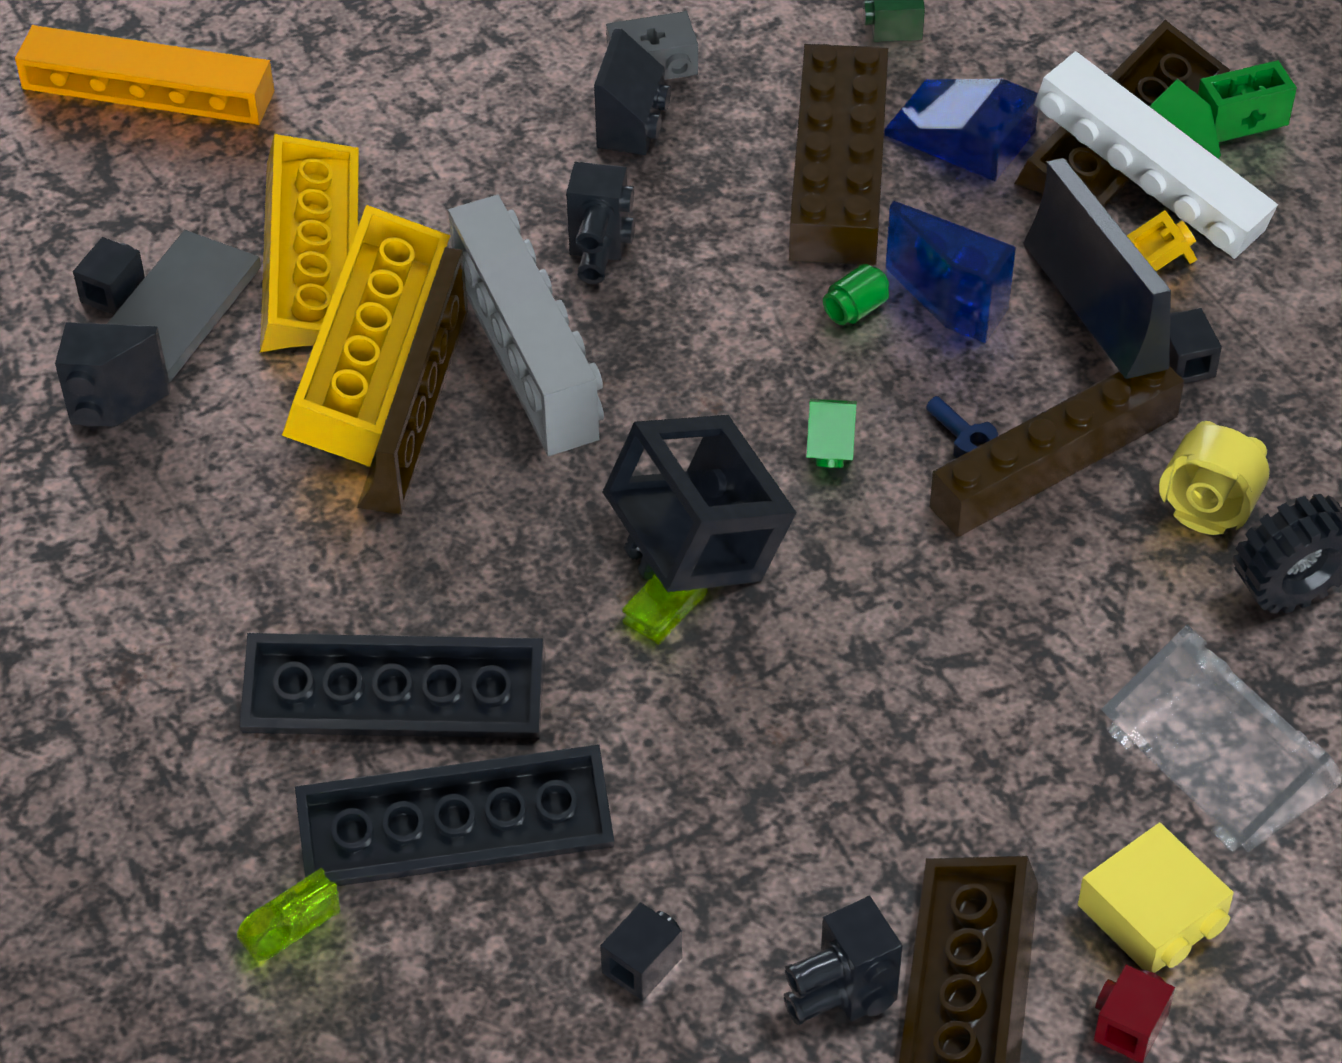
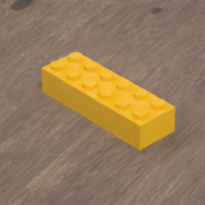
M366 205L294 397L282 436L370 467L438 265L451 235Z

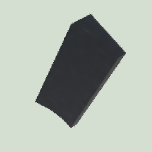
M1061 158L1048 161L1042 200L1023 244L1125 379L1169 369L1170 288L1066 160Z
M247 633L239 727L242 733L540 739L546 658L543 638Z
M599 744L295 786L307 891L614 847V835Z

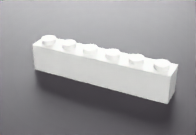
M1078 52L1072 53L1043 78L1034 103L1037 108L1074 135L1078 141L1087 145L1108 161L1113 168L1121 171L1134 181L1147 194L1153 196L1173 211L1181 220L1187 222L1203 234L1216 247L1221 248L1235 259L1265 232L1278 206L1276 202Z

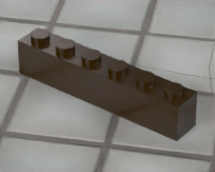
M1170 366L1167 370L1125 379L1121 372L1118 371L934 470L930 508L957 537L964 535L1177 418L1184 380Z

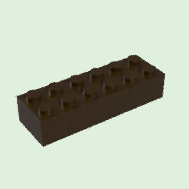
M804 44L790 216L789 261L876 265L889 48Z

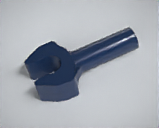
M939 396L933 397L926 406V410L957 437L954 441L953 456L956 458L977 448L974 444L983 445L998 436L997 429L990 422L987 421L974 425L968 424Z

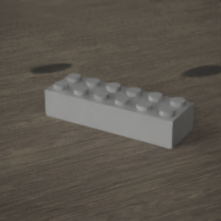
M499 194L448 209L452 248L462 249L467 298L547 456L600 440L599 421L604 419L603 407L597 390L603 388L600 371L594 362L589 364L586 360L585 346L580 333L570 330L568 326L569 318L562 300L555 301L553 298L552 285L548 273L545 269L539 270L537 268L536 255L532 243L529 239L523 240L520 236V225L516 213L513 209L507 211Z

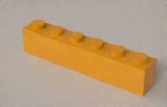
M36 25L31 26L15 57L21 86L25 90L260 125L275 92L270 60Z

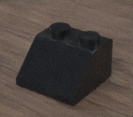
M614 28L594 84L596 146L601 149L646 155L651 139H658L662 121L660 112L661 110L667 111L669 107L671 86L665 85L664 66L623 29Z
M66 322L55 366L71 425L116 427L169 395L171 387L157 326Z

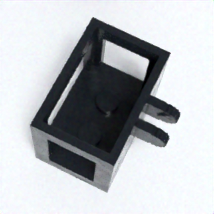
M729 415L635 421L602 491L629 533L628 542L625 543L626 546L624 547L626 553L632 560L641 558V563L638 564L639 567L637 568L638 572L646 581L655 580L658 577L667 592L761 582L797 513ZM703 437L687 471L683 470L664 441ZM644 449L661 474L632 476Z

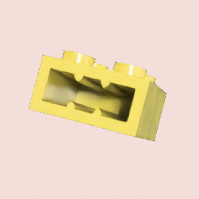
M1159 822L1083 877L1078 906L1143 970L1156 973L1165 965L1173 968L1181 963L1191 951L1192 945L1203 937L1212 939L1223 931L1230 921L1228 913L1234 892Z

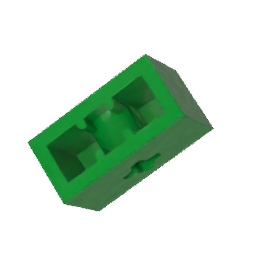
M1279 60L1202 78L1200 79L1198 95L1211 105L1219 143L1288 126L1297 87Z

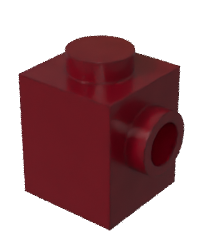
M1126 964L1117 981L1114 982L1107 979L1098 996L1095 1008L1100 1010L1093 1041L1137 1062L1144 1063L1169 1015L1175 987L1166 983L1153 972L1140 971Z

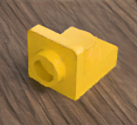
M1166 210L1126 235L1155 271L1161 269L1182 254L1189 264L1197 261L1190 247L1197 242L1183 220L1175 224Z

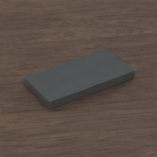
M184 229L107 324L157 326L169 382H171L261 268L260 257Z

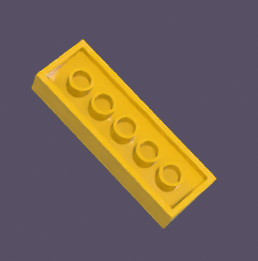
M274 134L266 169L260 352L290 347L314 346L358 228L359 148Z

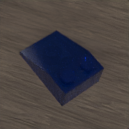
M1003 78L926 79L886 126L884 135L996 182L1036 132L1038 108L1034 103L1038 93Z
M893 201L889 209L886 269L945 328L987 343L1009 309L1016 247L900 202Z

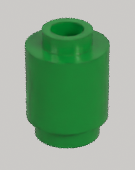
M862 264L828 288V293L823 297L824 309L828 316L838 325L854 324L888 300L889 281L879 268Z

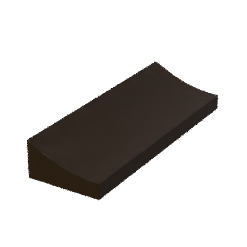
M1164 20L1109 77L1150 106L1177 79L1198 94L1200 79L1230 72V69L1167 20ZM1060 126L1027 160L1014 184L1043 194L1047 162L1064 158L1100 204L1105 207L1126 185L1130 178L1113 168L1108 161L1087 145L1078 141L1074 135Z
M444 248L357 508L401 515L403 513L468 313L462 249Z
M1028 856L926 858L899 1063H1020L1038 893V882Z

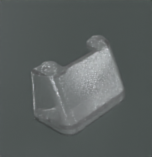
M1187 624L1101 709L1112 722L1106 730L1127 751L1135 745L1217 824L1211 832L1231 852H1234L1240 846L1248 853L1329 796L1342 783V773L1333 758L1314 740L1309 742L1301 731L1297 732L1236 676L1225 661L1221 658L1219 659L1211 650L1206 649V641Z

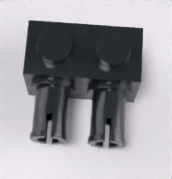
M574 161L566 191L569 254L582 256L577 270L578 277L585 283L599 284L605 279L608 259L621 260L625 243L632 244L635 218L628 217V213H631L633 208L634 186H627V167Z
M867 896L824 916L822 921L821 951L797 963L785 966L786 979L792 992L784 993V1003L791 1019L796 1025L800 1026L805 1021L837 1006L844 1010L852 1022L866 1014L868 1016L879 1015L897 1000L903 945L871 896Z

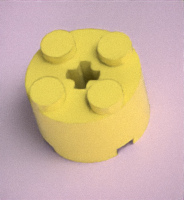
M1202 421L1196 425L1195 429L1185 435L1163 472L1159 482L1160 496L1164 503L1168 499L1175 509L1173 516L1190 529L1210 535L1224 534L1226 529L1236 527L1237 530L1247 522L1269 480V465L1266 459L1267 448L1257 438L1247 437L1239 431L1216 425L1210 421Z

